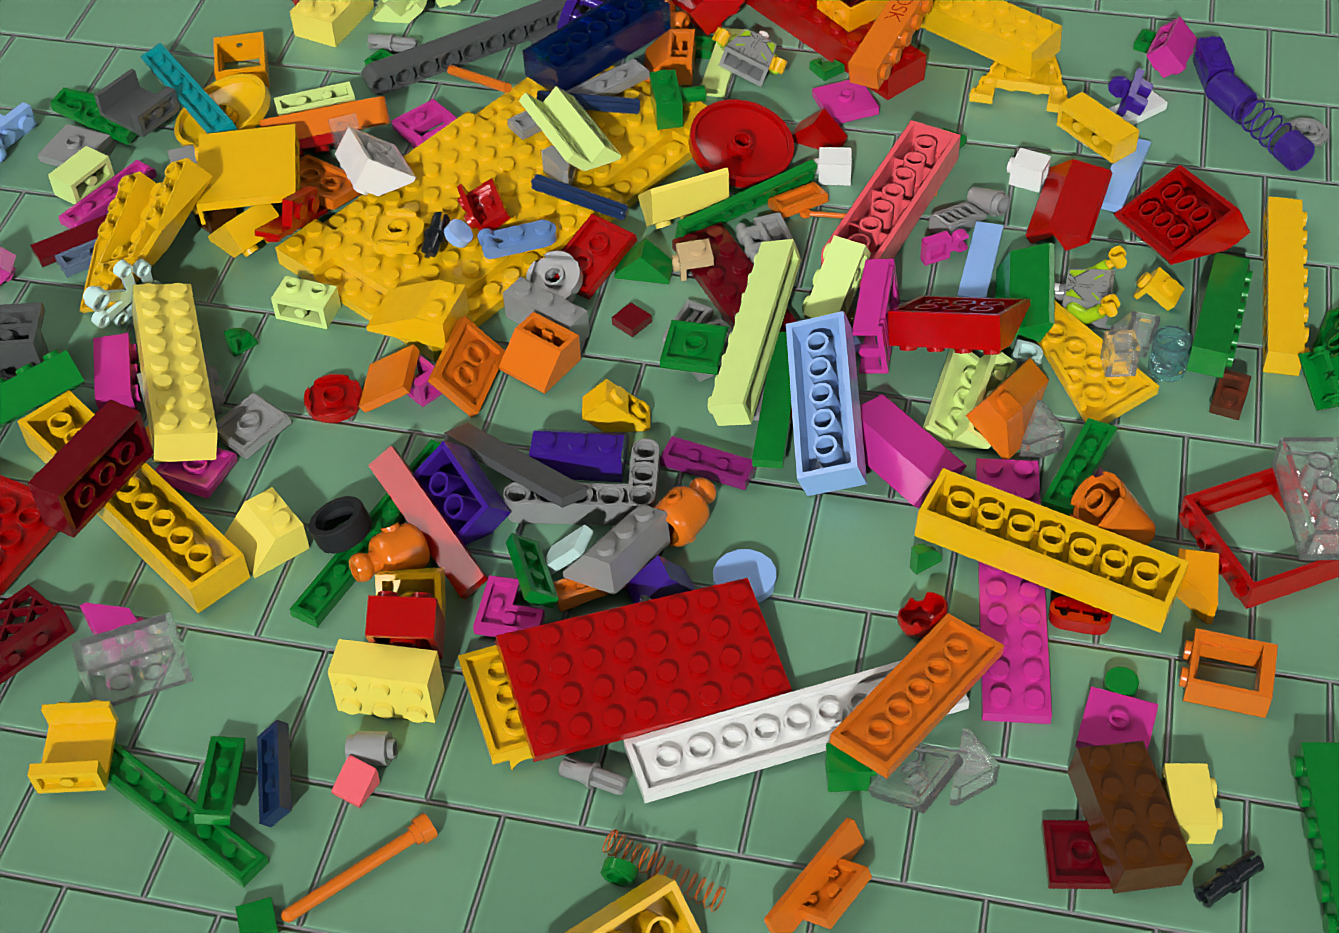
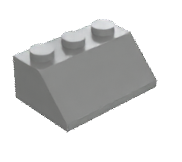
M640 504L563 571V577L615 595L645 565L649 564L671 543L669 527L666 522L667 513Z

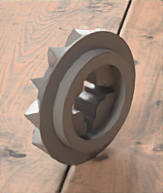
M1297 118L1288 122L1292 125L1291 131H1300L1314 143L1315 147H1322L1323 143L1327 142L1328 129L1321 122L1310 118ZM1286 125L1285 133L1289 131V125Z

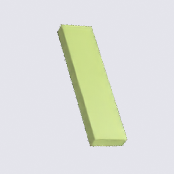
M721 27L732 35H739L743 31L741 29ZM717 41L701 85H705L706 96L725 98L733 73L719 66L724 51L719 47Z

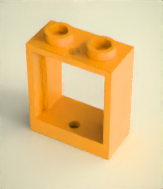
M817 0V9L850 32L877 19L889 0H865L851 8L843 3V0Z
M263 32L213 38L214 74L216 81L239 73L251 74L259 77L266 87L270 88L268 51ZM260 59V66L225 70V63Z

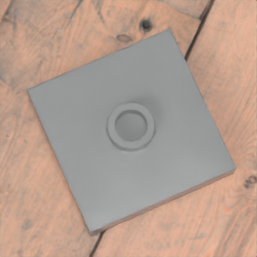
M66 124L37 156L40 162L59 167L85 146L103 153L112 141L110 135Z
M253 392L216 422L217 439L247 460L292 422L287 414Z

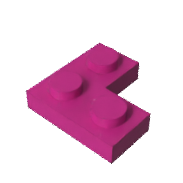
M489 575L473 624L474 634L496 637V635L543 625L545 612L544 609L516 605L521 590L518 579Z

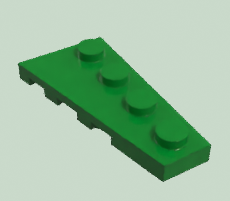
M63 87L50 102L53 111L100 133L110 135L111 138L128 146L138 135L100 116L94 97L95 94Z

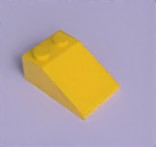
M438 279L390 288L366 326V329L369 332L444 348L457 320L466 316L469 312L466 285Z

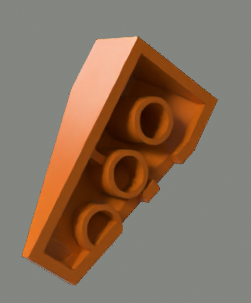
M1031 358L1027 359L966 415L968 420L1002 459L1009 460L1024 446L1049 379Z

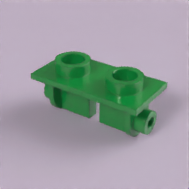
M1325 345L1314 348L1312 352L1298 354L1316 411L1339 407V382L1337 376L1332 374L1334 367L1330 358L1331 352L1326 350Z

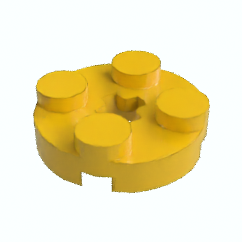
M403 208L390 209L385 211L386 216L378 219L377 215L372 219L368 231L370 241L377 253H403L411 255L417 252V246L425 238L424 221L422 218L420 220L416 216V212Z

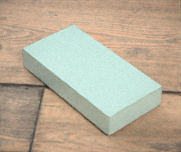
M583 525L550 547L545 557L550 575L584 554L593 535V530Z

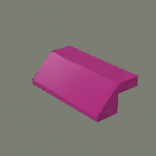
M882 394L860 405L865 464L913 506L919 508L943 468L961 474L967 465L885 395Z

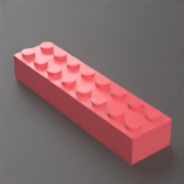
M911 120L827 243H831L835 235L866 245L871 253L869 259H894L958 161L961 135ZM827 243L825 244V246H824L823 249H822V253H821V267H822V264H823V262H824L823 252H824V249H825ZM861 278L860 283H859V285H858L859 288L861 287L862 278Z

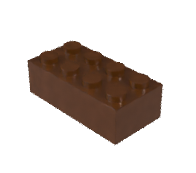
M1144 741L1077 748L1067 772L1085 820L1089 823L1088 828L1106 876H1109L1113 894L1182 885L1193 864V859Z

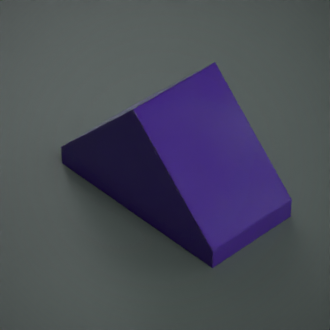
M659 555L639 571L625 587L633 604L695 590L685 569Z

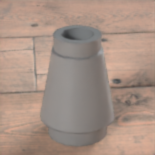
M972 187L967 195L968 202L992 217L1004 215L1010 203L1009 196L1005 195L1004 191Z

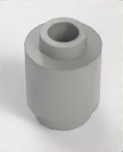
M356 731L355 734H349L346 738L345 757L347 760L351 755L371 766H389L392 759L397 758L398 741L396 738H393L390 731Z

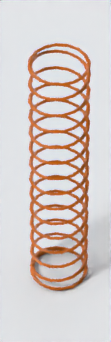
M612 830L603 844V853L607 852L609 856L615 854L616 857V853L625 842L626 834L622 835L618 841L615 853L610 855L608 851L612 848L618 836V830ZM613 832L608 842L607 851H604L606 841ZM616 833L615 839L609 848L611 839L613 835ZM624 837L621 846L618 848L621 839ZM633 838L630 839V841L626 845L623 857H621V859H624V857L632 848L634 843ZM632 841V844H631L630 848H629L628 851L626 852L628 845H629L630 842ZM642 843L636 846L632 854L631 863L640 852ZM640 845V848H639L637 854L634 856L635 851L637 850L638 846ZM647 847L641 856L637 868L639 867L640 873L646 872L647 877L650 878L655 876L662 868L666 856L664 855L660 859L655 874L649 876L648 870L655 862L658 852L653 853L647 869L642 872L640 871V865L645 861L650 851V847ZM647 849H648V852H647L645 858L642 860V858H643L645 852H646ZM674 860L668 863L664 876H667L670 872ZM681 864L676 868L672 879L675 880L682 868ZM689 868L684 872L682 876L679 889L681 888V886L683 885V883L689 875ZM695 873L689 883L688 890L682 895L687 893L689 900L695 898L697 904L703 902L704 908L711 907V912L716 911L725 896V888L720 886L715 893L711 905L706 907L705 899L712 891L714 882H711L707 888L704 899L701 902H697V895L703 888L706 878L704 877L701 880L695 896L689 898V890L698 877V873ZM724 889L721 901L719 902L718 906L714 910H712L713 904L718 899L721 891Z

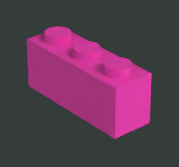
M128 333L93 338L94 389L98 410L110 399L137 410V402L142 401L139 384H136V381H138L137 373H140L138 364H135V361L139 360L137 344L131 343Z

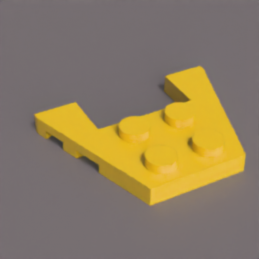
M1056 56L1051 58L1031 77L995 61L991 65L989 73L981 77L978 86L971 89L969 96L970 102L992 104L996 88L1007 91H1025L1035 95L1049 94L1047 111L1058 113L1059 104L1068 99L1066 86H1063L1062 74Z

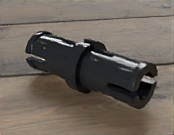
M1248 850L1231 864L1221 865L1217 868L1214 876L1194 888L1195 897L1199 902L1207 898L1203 902V906L1210 908L1228 893L1238 892L1241 890V886H1243L1242 883L1258 872L1263 871L1264 863L1261 857L1257 855L1251 860L1256 852Z

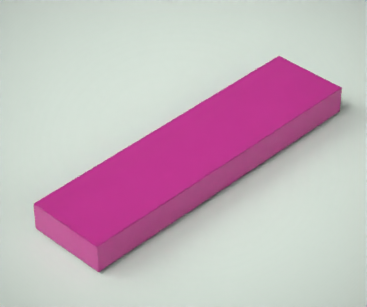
M139 160L134 161L58 216L60 224L71 229L109 212L108 206L115 199L119 190L118 183L125 175L142 172L153 180L157 177L156 170Z

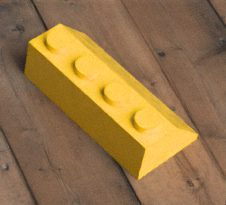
M658 873L564 933L701 932L676 881Z

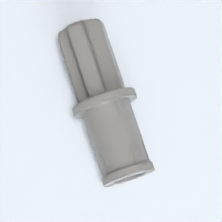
M370 33L367 40L369 49L380 50L382 48L390 53H394V51L402 52L418 46V41L415 38L398 37L394 33L390 35Z
M565 755V759H562L559 766V775L561 777L585 784V787L590 790L597 787L616 795L624 794L628 784L626 777L602 769L601 765L597 762L591 764L570 755Z

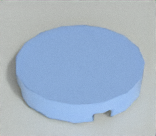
M737 549L726 553L717 561L713 569V585L748 578L757 602L760 603L772 595L775 589L776 567L771 559L761 552L751 549Z

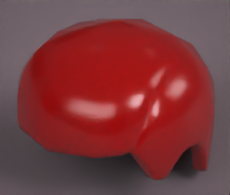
M927 592L924 599L919 601L910 597L905 606L898 611L897 623L907 636L914 639H923L948 614V602L942 595L934 592Z

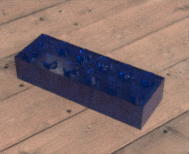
M606 0L523 50L525 76L549 91H552L556 86L564 91L574 88L671 29L670 4L664 0Z

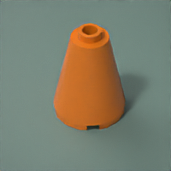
M1104 471L1102 472L1104 475L1098 477L1092 475L1079 485L1071 499L1070 504L1074 506L1073 515L1070 514L1071 517L1144 545L1152 541L1156 532L1155 523L1121 478L1113 473Z

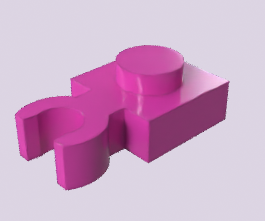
M958 229L951 235L948 231L922 238L920 260L926 266L949 259L950 252L952 251L963 252L967 250L968 246L963 240L968 239L969 235L964 229Z

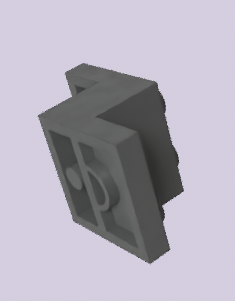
M43 302L0 305V378L4 377L7 381L17 376L15 371L22 366L32 363L34 367L44 362L42 357L48 354L49 351L41 332L45 315Z

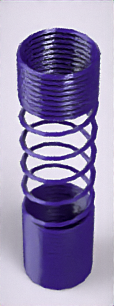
M1222 71L1209 81L1206 87L1207 98L1234 120L1235 123L1242 125L1244 131L1250 132L1252 138L1259 140L1261 146L1268 148L1269 153L1283 164L1284 167L1290 171H1296L1303 168L1312 159L1315 152L1314 143L1300 131H1291V123L1282 124L1283 117L1281 115L1273 116L1274 109L1271 107L1265 108L1266 103L1264 100L1257 101V94L1231 71ZM1262 102L1263 108L1261 112L1251 121L1244 123L1245 117L1253 111L1256 104ZM1271 110L1272 115L1270 119L1260 128L1252 130L1256 119L1264 111ZM1279 117L1281 122L1274 132L1261 138L1266 125L1274 118ZM1252 122L1250 130L1246 129L1244 125ZM1284 125H1289V131L1281 136L1276 144L1270 145L1274 134ZM1261 130L1259 138L1255 137L1253 132ZM1269 138L1268 146L1264 145L1261 140Z

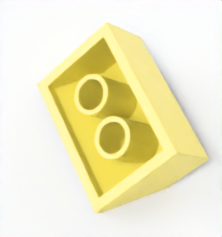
M728 168L656 187L638 195L646 226L655 225L656 230L671 226V220L680 218L682 220L729 198Z

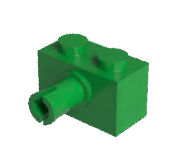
M675 69L649 72L650 98L657 130L683 127V104L706 102L705 85L681 88V85L678 84Z

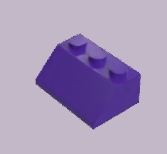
M537 429L533 431L529 456L572 480L623 482L629 433Z
M443 440L414 472V475L464 545L492 534L511 513L465 446Z

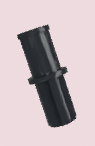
M442 212L434 213L430 226L424 231L425 239L421 252L425 254V258L429 259L430 256L436 257L440 245L446 240L444 229L450 222L447 214L444 215L441 221Z

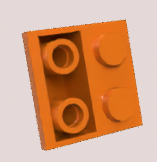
M669 29L646 48L644 67L649 72L675 69L679 85H692L696 55L695 29ZM649 78L644 80L645 82L650 84Z
M532 312L514 329L500 362L499 369L545 394L581 360L579 335Z

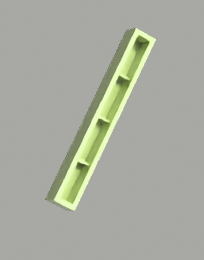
M794 239L761 242L758 254H755L752 272L748 275V285L746 291L742 294L739 312L735 315V325L728 337L726 353L722 355V365L719 374L715 377V387L712 396L708 398L709 413L713 414L718 426L752 424L801 262Z

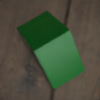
M646 238L632 247L619 262L614 274L615 279L669 285L673 273L672 259Z

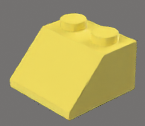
M273 487L245 501L224 535L244 554L248 571L255 579L309 549L303 523Z

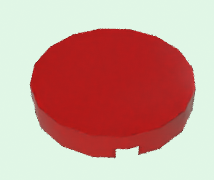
M329 374L316 379L310 389L308 386L303 400L307 413L313 419L323 423H338L348 420L360 410L359 403L362 389L358 381L355 380L354 382L347 375Z

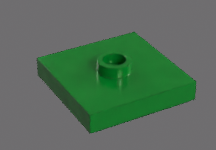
M671 320L660 357V368L718 375L729 335V327Z

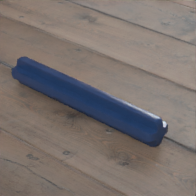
M539 90L536 99L544 102L552 91ZM569 93L576 98L584 110L639 114L640 100L637 98Z
M536 174L531 180V188L541 193L621 221L625 220L629 215V206L540 174Z

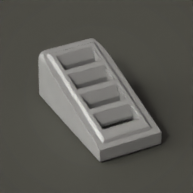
M966 201L932 214L929 220V230L934 234L948 231L950 235L958 229H964L967 232L975 226L976 221L982 222L985 220L987 214Z

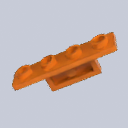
M846 818L765 916L764 922L770 933H793L803 920L831 929L872 878L867 866L851 862L864 845V839L854 819Z

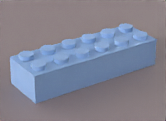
M844 311L786 324L797 480L807 496L867 484L854 336L852 333L853 329Z

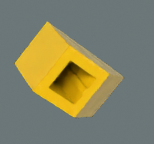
M605 379L583 396L582 419L603 432L648 431L651 423V407L643 400H639L625 391L621 386H617L610 380Z

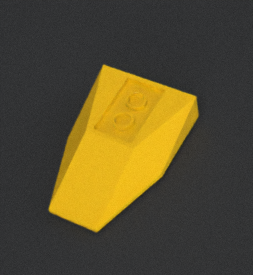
M189 158L171 162L165 170L166 176L164 181L160 183L154 182L142 172L125 175L118 183L119 190L115 199L108 206L109 213L106 220L98 229L99 235L94 245L84 292L93 285L100 286L104 290L124 289L122 280L113 273L114 266L120 260H125L133 266L137 260L144 259L153 266L168 250L213 176ZM132 272L135 283H137L141 278ZM82 296L79 311L82 313L93 312V310L85 304V300ZM109 302L104 309L110 308L116 302Z

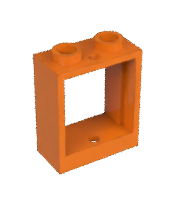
M1196 628L1192 641L1186 640L1182 660L1188 661V666H1182L1178 684V686L1184 687L1183 701L1266 718L1273 697L1278 645ZM1199 657L1257 668L1255 690L1196 679Z

